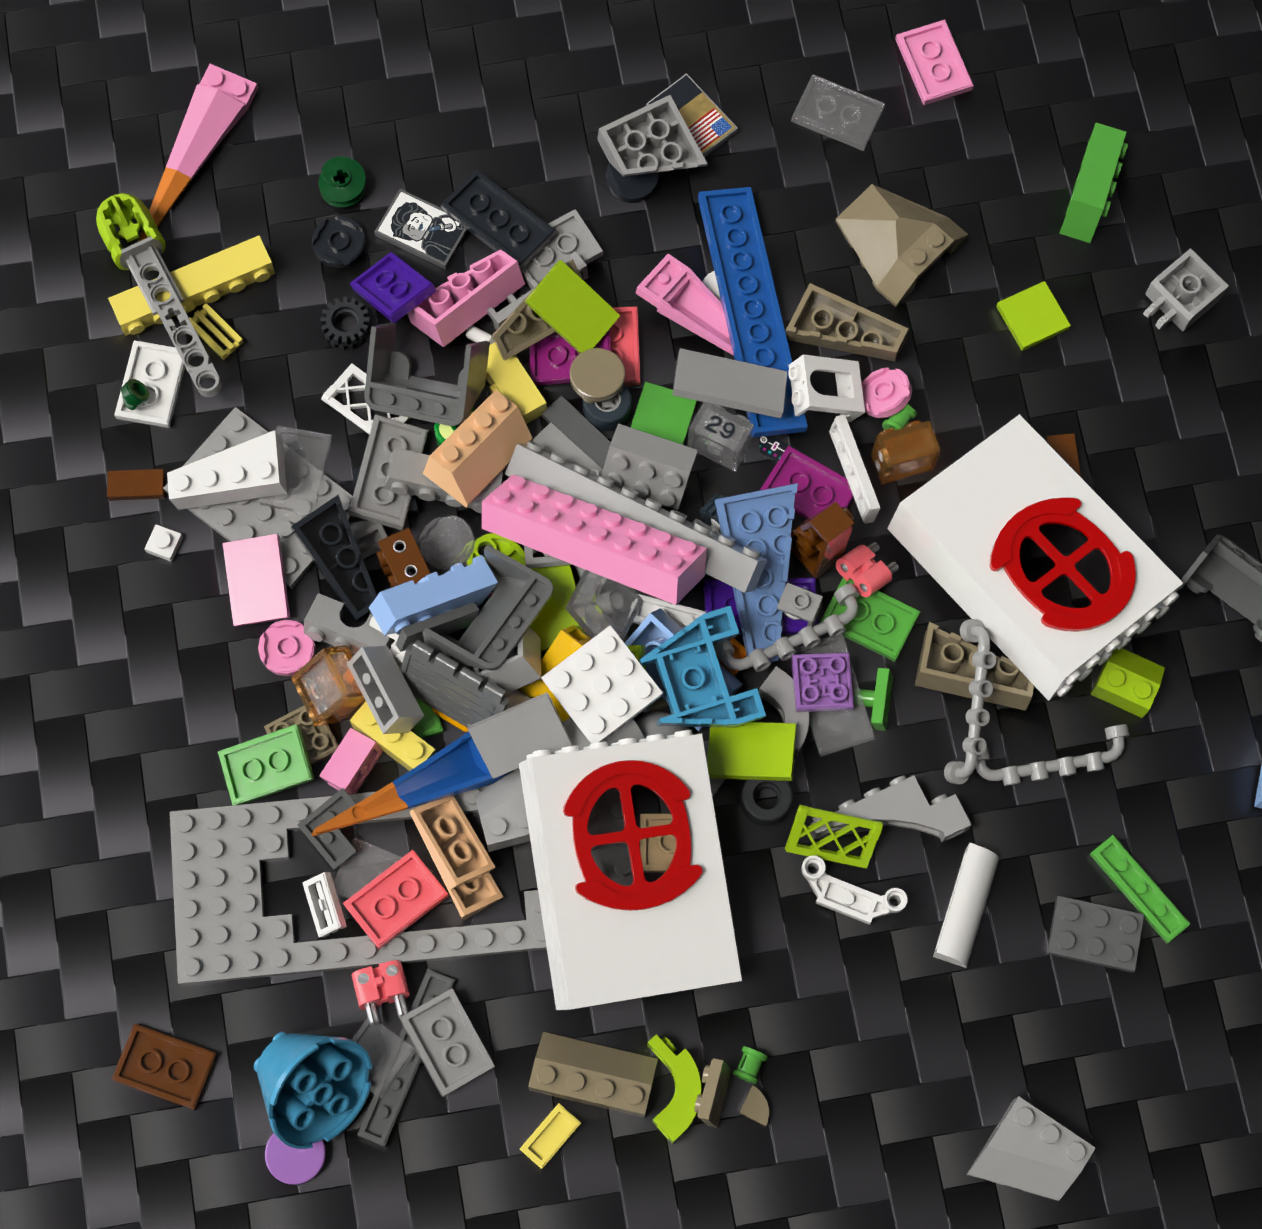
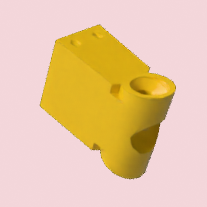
M575 625L562 629L541 660V677L592 638ZM541 678L531 684L518 688L519 691L531 699L548 692L562 722L571 718Z

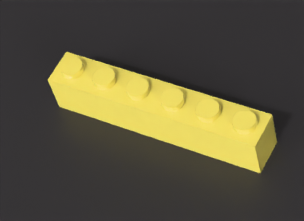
M256 236L174 270L170 274L184 299V302L181 304L185 312L189 313L201 304L213 303L225 294L239 292L254 282H263L275 274V271L260 236ZM139 286L108 298L125 336L139 334L146 327L153 324H162L159 315H153ZM160 292L156 296V300L159 302L167 301L170 293Z

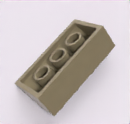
M543 1032L528 1088L529 1091L645 1118L658 1059Z

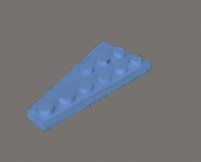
M798 483L715 500L721 533L736 540L735 544L742 548L749 546L760 551L759 556L767 559L754 591L744 593L733 587L747 656L758 648L765 649L773 645L774 642L781 638L782 611L777 610V605L788 578L792 541L791 528L795 514L794 500ZM774 656L769 661H778L779 656Z

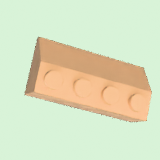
M495 390L429 456L423 474L467 508L509 465L516 445L532 441L531 433L518 406Z

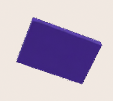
M392 252L350 283L352 289L393 323L397 322L436 292L434 285Z

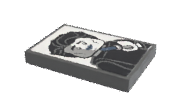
M400 189L374 233L376 237L446 270L468 230L441 210L440 207Z

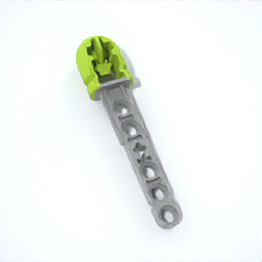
M120 193L107 198L97 210L96 221L99 233L107 249L111 252L116 266L122 270L130 269L153 315H159L198 392L204 397L217 395L222 387L221 380L181 304L184 302V299L161 256L166 248L165 240L158 231V227L148 208L139 198L132 194ZM136 218L137 223L133 224L131 220ZM119 226L120 231L116 232L114 227ZM139 229L145 231L146 239L125 249L122 248L119 238H124L127 242L139 238ZM156 270L159 272V276L155 280L149 281L145 279V275L149 271ZM160 292L170 293L167 301L159 302L156 300V296ZM175 314L178 317L180 327L176 328L170 317L171 315ZM189 334L193 336L192 341L187 345L178 343L182 335ZM195 356L204 358V362L198 367H193L189 364L190 360ZM205 378L216 380L214 386L209 389L202 388L201 382Z

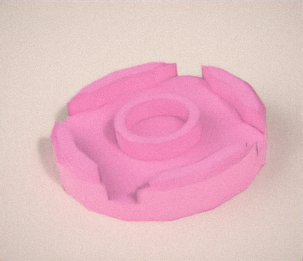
M882 368L866 377L862 382L865 412L869 416L883 418L894 415L907 405L912 394V386L907 375L900 369L890 370L889 368Z
M282 620L270 625L260 637L258 646L261 661L267 669L282 676L296 675L308 668L314 659L316 649L314 640L304 634L303 624L292 620Z

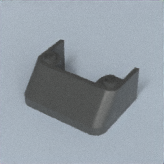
M391 322L371 326L364 394L366 404L373 410L448 426L462 424L467 419L485 386L490 341L466 345L464 369L459 374L458 385L411 376L412 364L407 354L394 350L396 323Z
M1217 534L1181 579L1183 584L1180 589L1186 584L1191 591L1197 594L1211 591L1255 624L1253 629L1256 632L1254 635L1262 642V563L1228 538Z

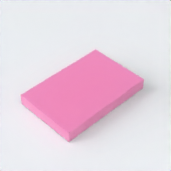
M945 20L896 35L895 40L923 105L973 90L974 85Z
M273 534L223 543L233 625L238 627L290 618L280 536Z

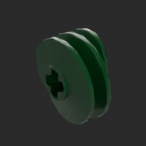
M343 156L331 158L324 163L318 182L322 198L329 205L337 208H347L357 204L363 198L367 189L366 175L361 165L352 158Z

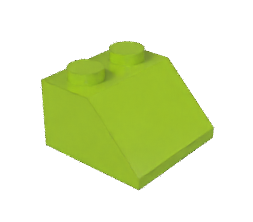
M1116 648L1111 652L1112 656L1104 662L1091 695L1143 718L1151 708L1160 687L1165 668L1123 648L1120 650Z

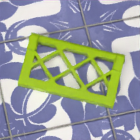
M799 805L785 850L789 853L818 856L823 860L867 869L883 824L880 821ZM807 816L821 818V820L808 827L804 824ZM835 821L849 825L833 833L828 822ZM825 824L831 835L815 843L810 832ZM859 826L868 828L870 831L868 835L860 839L855 828ZM852 830L858 840L842 848L837 838ZM807 834L813 845L806 846L797 843L799 838ZM834 840L840 850L835 852L820 849V847ZM859 846L863 848L860 857L846 854Z

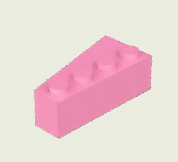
M499 250L470 265L469 271L458 274L456 272L448 276V282L436 287V292L407 314L414 326L442 347H445L485 316L488 308L492 307L494 309L507 299L508 295L513 294L525 285L518 262L502 250Z

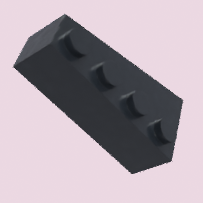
M336 495L292 525L291 530L356 621L370 611L369 607L377 595L352 533L348 518L344 512L340 497Z

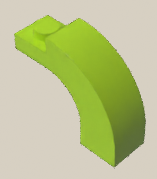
M656 1034L648 1041L647 1046L671 1072L675 1083V1093L669 1105L652 1122L674 1144L687 1131L697 1113L695 1112V1103L697 1096L701 1094V1081L698 1068L686 1048L676 1056L673 1053L676 1050L675 1046L665 1036L660 1039Z

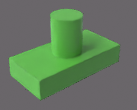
M878 668L875 690L856 689L854 694L855 706L873 707L871 724L875 730L886 731L893 683V675L890 669Z

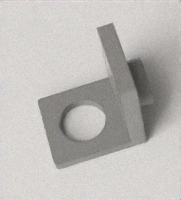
M787 583L777 605V610L808 622V626H813L821 609L823 596Z

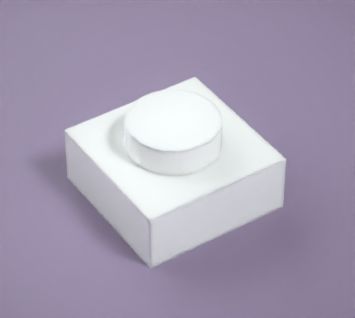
M155 525L146 544L145 551L172 562L183 536L181 533Z

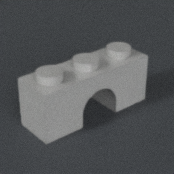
M317 594L304 619V634L310 639L317 642H326L342 652L349 651L354 654L361 647L388 646L390 648L394 639L387 635L384 636L382 632L369 625L373 614L369 615L367 621L362 626L348 627L341 621L344 603L322 594Z

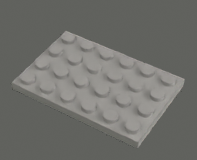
M235 407L183 466L269 432ZM283 443L287 494L187 509L229 542L278 534L280 536L286 586L292 590L314 562L291 530V526L336 495H339L346 517L350 522L354 518V516L348 515L353 496ZM167 483L163 489L169 495Z

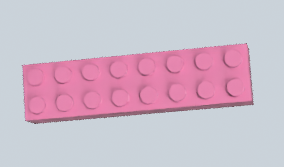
M512 474L482 501V529L674 605H677L705 576L707 548L667 532L657 530L641 522L623 517L618 513L602 509L594 504L581 501L570 495L560 493L544 485L526 480L523 477Z

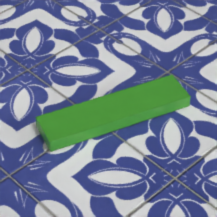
M1114 835L1090 853L1091 857L1141 914H1144V918L1166 944L1190 925Z

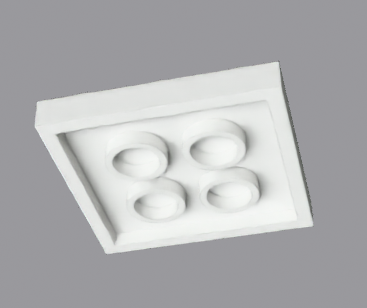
M611 626L607 627L541 677L591 744L604 741L663 696L662 691Z

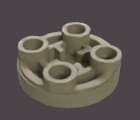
M593 348L580 353L572 362L570 368L571 385L574 391L586 403L609 400L623 390L625 368L621 359L615 353L602 348Z

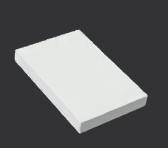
M134 340L122 386L129 379L139 380L149 390L150 397L141 407L129 410L125 406L122 393L120 392L115 411L116 419L170 428L185 365L175 347Z

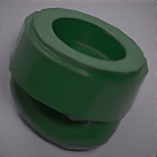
M129 379L121 388L123 402L129 410L141 407L150 397L147 387L136 379Z

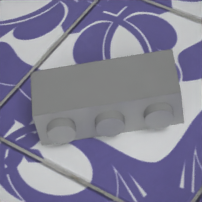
M388 646L361 647L347 663V666L383 734L408 733L424 717V714Z

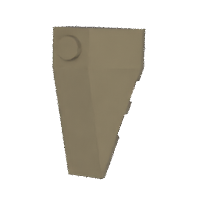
M571 259L565 264L582 279L574 260ZM526 298L492 335L503 360L509 359L555 332L550 325L524 302Z

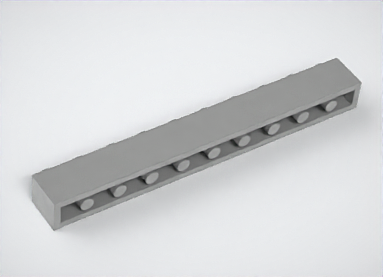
M528 441V443L516 445L505 475L510 477L513 474L523 477L526 480L544 485L560 493L570 495L581 501L594 504L602 509L618 513L623 517L707 548L706 574L744 593L755 590L767 562V559L759 556L760 551L749 546L742 548L736 545V540L730 536L713 534L710 532L711 528L700 522L693 524L686 520V515L678 511L671 510V512L662 509L660 502L650 498L644 500L638 497V492L631 488L623 487L621 489L614 485L615 481L603 475L596 477L590 474L591 469L584 465L575 464L574 466L566 462L567 457L559 453L552 452L549 454L543 451L544 446L539 443Z

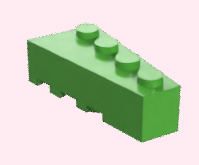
M1095 123L1059 234L1088 243L1091 242L1100 217L1107 216L1111 204L1106 199L1107 197L1112 198L1117 183L1112 181L1113 177L1118 178L1122 166L1118 159L1124 158L1128 146L1127 143H1123L1126 135L1125 131Z

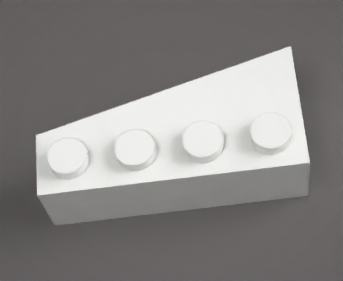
M274 430L168 472L169 500L178 510L287 494L283 441Z

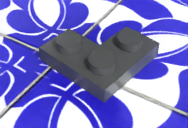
M344 788L340 789L297 824L333 869L337 868L357 850L340 829L317 836L311 835L316 827L356 805Z

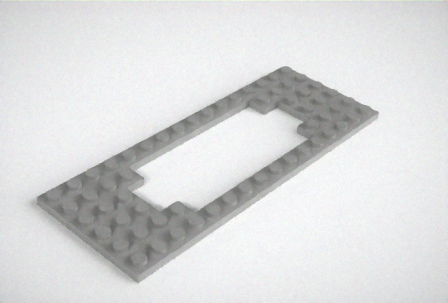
M490 785L453 795L464 814L479 813L474 796ZM608 789L595 802L587 826V830L591 835L619 832L624 829L625 824L618 789ZM375 792L350 794V797L357 804ZM332 796L170 812L177 976L179 985L379 966L381 963L399 960L401 963L547 949L538 890L524 891L526 920L402 932L380 950L368 936L295 943L292 914L264 917L261 862L290 859L288 831L301 830L297 824ZM419 806L358 824L413 819L410 811ZM618 842L598 845L591 849V855L595 863L609 879L623 886H629L633 883L629 849L626 843Z

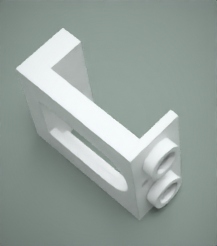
M802 355L789 365L788 375L791 380L792 404L794 405L795 416L799 417L807 410L839 413L840 415H845L847 421L851 422L865 413L859 361ZM813 371L835 373L838 397L822 395L816 392L811 386V373Z

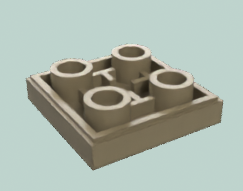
M315 700L264 726L267 734L295 724L300 725L311 766L332 756L339 746L325 719L317 716L315 713V708L318 707Z
M714 1058L711 1060V1064L706 1065L704 1068L702 1082L706 1084L703 1095L699 1094L697 1096L695 1112H698V1118L706 1125L718 1128L732 1069L723 1060Z

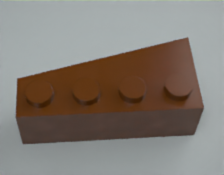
M837 502L809 517L791 530V552L815 580L834 567L836 561L844 555L854 526V518L850 511L845 507L841 508Z

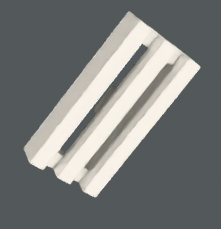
M323 872L303 882L318 936L326 937L330 933L337 932L338 929L346 928L347 925L331 873ZM314 884H316V888H317V891H318V894H319V898H320V899H318V895H317V892H316V889H315ZM322 910L324 911L328 927L326 925Z

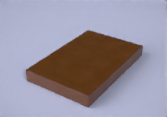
M134 1024L111 1080L196 1111L218 1054Z

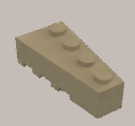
M929 622L924 635L915 686L972 698L973 696L969 692V685L975 679L976 670L972 663V657L978 651V645L974 646L962 640L961 636L953 632L949 634L938 629V625ZM996 656V664L993 668L987 669L986 680L990 681L993 685V692L989 697H984V701L1026 711L1033 695L1034 685L1010 659L1004 656L1001 658Z

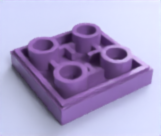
M849 653L792 655L795 712L853 710Z

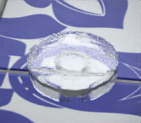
M456 516L433 519L425 526L419 540L420 551L424 559L431 566L441 570H451V566L465 563L470 558L475 546V538L471 527L463 519Z

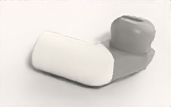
M470 326L466 331V337L476 343L481 341H490V345L495 343L491 334L475 326Z

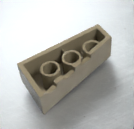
M811 283L807 287L786 329V337L790 341L894 362L908 335V328Z

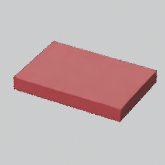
M612 307L620 317L611 326V350L621 359L624 365V384L626 386H640L637 307Z
M412 850L351 896L343 905L380 950L449 895Z

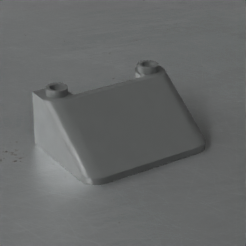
M487 545L484 549L485 561L498 583L491 591L493 592L492 596L460 640L457 641L448 635L440 636L428 628H425L422 633L425 644L435 649V656L438 653H442L459 664L492 671L504 664L548 603L553 594V586L546 577Z

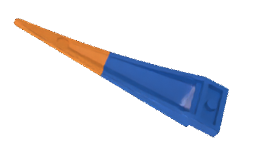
M468 731L395 781L316 827L311 836H317L491 785L512 771L493 779Z

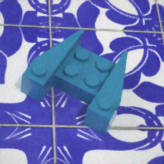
M731 606L702 614L639 660L641 666L655 662L672 714L656 721L657 726L734 728L760 720L766 716L757 688L729 696L713 644L735 638L739 634Z

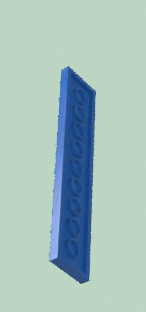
M751 187L699 192L698 202L734 359L787 371L782 417L776 418L747 411L752 438L805 432L808 427L805 413L799 417L795 416L794 405L792 404V387L788 375L792 359Z

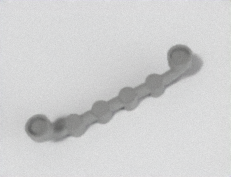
M850 583L840 587L834 593V597L839 605L847 606L844 613L831 615L818 625L804 627L798 634L789 638L782 637L765 649L758 648L752 651L745 658L736 659L732 656L735 649L729 640L714 644L718 662L722 661L733 670H744L753 666L756 672H760L771 665L769 659L778 655L782 661L791 658L796 653L794 647L804 644L806 649L814 648L821 642L819 636L827 632L831 638L840 636L846 630L844 625L852 621L857 614L858 604L856 599L859 596L854 584Z
M974 619L965 620L960 627L962 639L966 642H978V651L972 657V663L976 667L975 679L969 685V692L973 696L972 706L966 713L969 732L968 737L964 739L962 744L963 750L966 752L965 763L951 761L944 769L945 779L952 784H963L968 780L976 767L978 755L983 754L987 748L986 741L980 738L981 726L987 725L990 720L989 712L983 709L984 697H989L993 692V685L990 681L986 680L987 669L995 666L996 656L994 653L989 652L990 638L984 624L980 620Z
M1123 724L1105 728L1106 739L1113 740V747L1109 751L991 770L985 763L986 760L990 759L987 747L983 754L978 755L975 768L982 778L989 781L1003 780L1004 786L1021 783L1020 777L1031 776L1032 781L1045 780L1049 778V772L1059 771L1060 777L1077 774L1076 768L1085 766L1087 767V772L1105 769L1104 763L1114 761L1122 754L1124 738L1129 736L1128 726Z

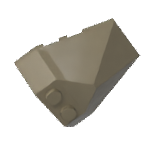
M873 184L836 218V223L851 248H854L860 258L862 267L867 270L873 280L872 283L875 289L895 307L914 290L916 281L946 251L951 254L968 237V234L949 217Z

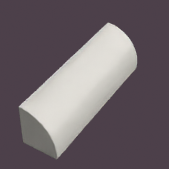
M969 843L933 957L967 968L999 861L998 855L992 851Z

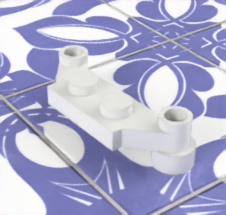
M809 856L803 861L801 867L802 874L817 896L816 904L870 925L872 919L890 913L901 912L907 904V895L899 888H892L885 895L879 896L826 875L825 863L818 856ZM809 867H814V868H816L817 873H815V874L810 873V872L808 871V868H809ZM889 900H897L898 906H892Z

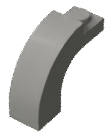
M776 666L759 688V695L779 712L783 723H796L795 756L797 757L808 731L809 712H795L793 679Z

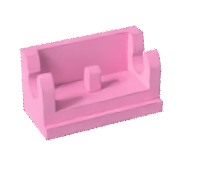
M350 728L319 776L338 791L344 788L349 795L356 794L383 750L375 741Z

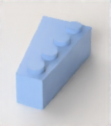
M481 555L473 558V563L466 567L462 563L453 565L450 571L441 576H438L437 572L428 574L418 581L416 585L412 580L381 591L369 609L384 636L394 633L399 635L402 628L469 603H475L479 609L480 605L498 583L484 557Z

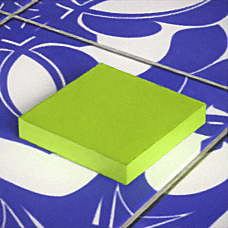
M1045 281L1006 298L996 305L1021 351L1069 330L1071 326Z

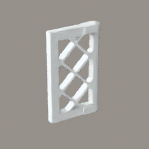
M351 363L336 382L323 394L321 400L370 434L373 423L370 407L366 403L350 405L349 392L365 390V385L348 387V382L353 376L366 384L367 374ZM346 392L347 405H342L334 399L338 393ZM367 408L369 421H364L351 410ZM387 413L389 419L402 423H407L410 417L405 416L391 418L390 413Z

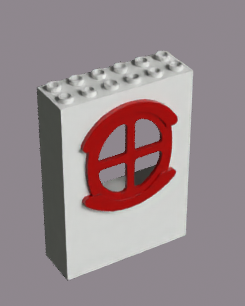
M1020 414L900 502L887 528L971 619L980 620L984 624L989 638L1048 701L1057 694L1059 697L1064 696L1073 687L1072 684L1077 679L1082 681L1093 671L1092 667L1097 663L1100 666L1112 656L1111 652L1116 648L1122 649L1132 639L1131 636L1135 632L1137 634L1142 633L1151 624L1150 621L1154 617L1159 619L1169 610V605L1179 597L1177 591L1183 584ZM1044 524L1066 525L1082 532L1088 538V541L1071 555L1063 556L1039 531V527ZM1028 537L1055 563V567L1036 582H1030L1026 578L1020 563V545L1023 539ZM1095 549L1100 550L1104 554L1110 569V586L1105 594L1097 592L1075 568L1076 563ZM1061 575H1066L1090 599L1091 605L1086 608L1061 606L1045 598L1042 595V590Z
M692 730L675 732L674 735L667 736V739L664 738V734H656L640 739L638 743H636V738L618 740V742L612 743L609 747L607 742H598L583 747V750H579V745L561 748V750L555 751V754H551L550 749L526 755L527 759L519 763L556 1010H570L742 981L702 734L692 735ZM633 785H642L655 792L667 805L672 815V822L667 825L639 828L635 821L631 787ZM608 789H618L625 824L624 829L613 833L589 834L587 830L588 820L595 802ZM665 835L674 836L676 847L668 869L656 881L647 882L644 878L639 847L640 841L645 838ZM618 842L626 843L629 849L633 883L629 886H623L609 879L599 869L591 855V849L594 846Z

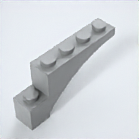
M905 775L900 776L889 783L890 787L884 790H880L879 787L874 788L864 794V799L856 803L854 799L848 800L839 805V810L835 812L880 821L883 826H897L918 830L939 837L941 842L968 831L971 826L956 794L947 797L946 794L938 796L931 801L932 805L930 806L915 776L907 779ZM816 817L812 818L814 822L811 823L810 825H812V824H814L815 822L821 820V818H816ZM835 821L828 822L833 832L849 825ZM824 824L810 833L813 839H816L830 832Z

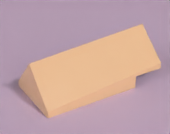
M454 796L426 803L410 811L462 919H469L503 898L502 893L489 873L495 868V865Z

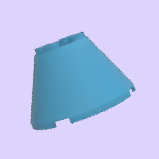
M279 1032L265 1048L261 1057L255 1061L254 1070L258 1075L272 1131L285 1145L296 1149L313 1148V1143L323 1139L328 1142L346 1129L358 1115L370 1091L371 1083L368 1081L369 1069H372L371 1059L367 1051L360 1044L344 1037Z

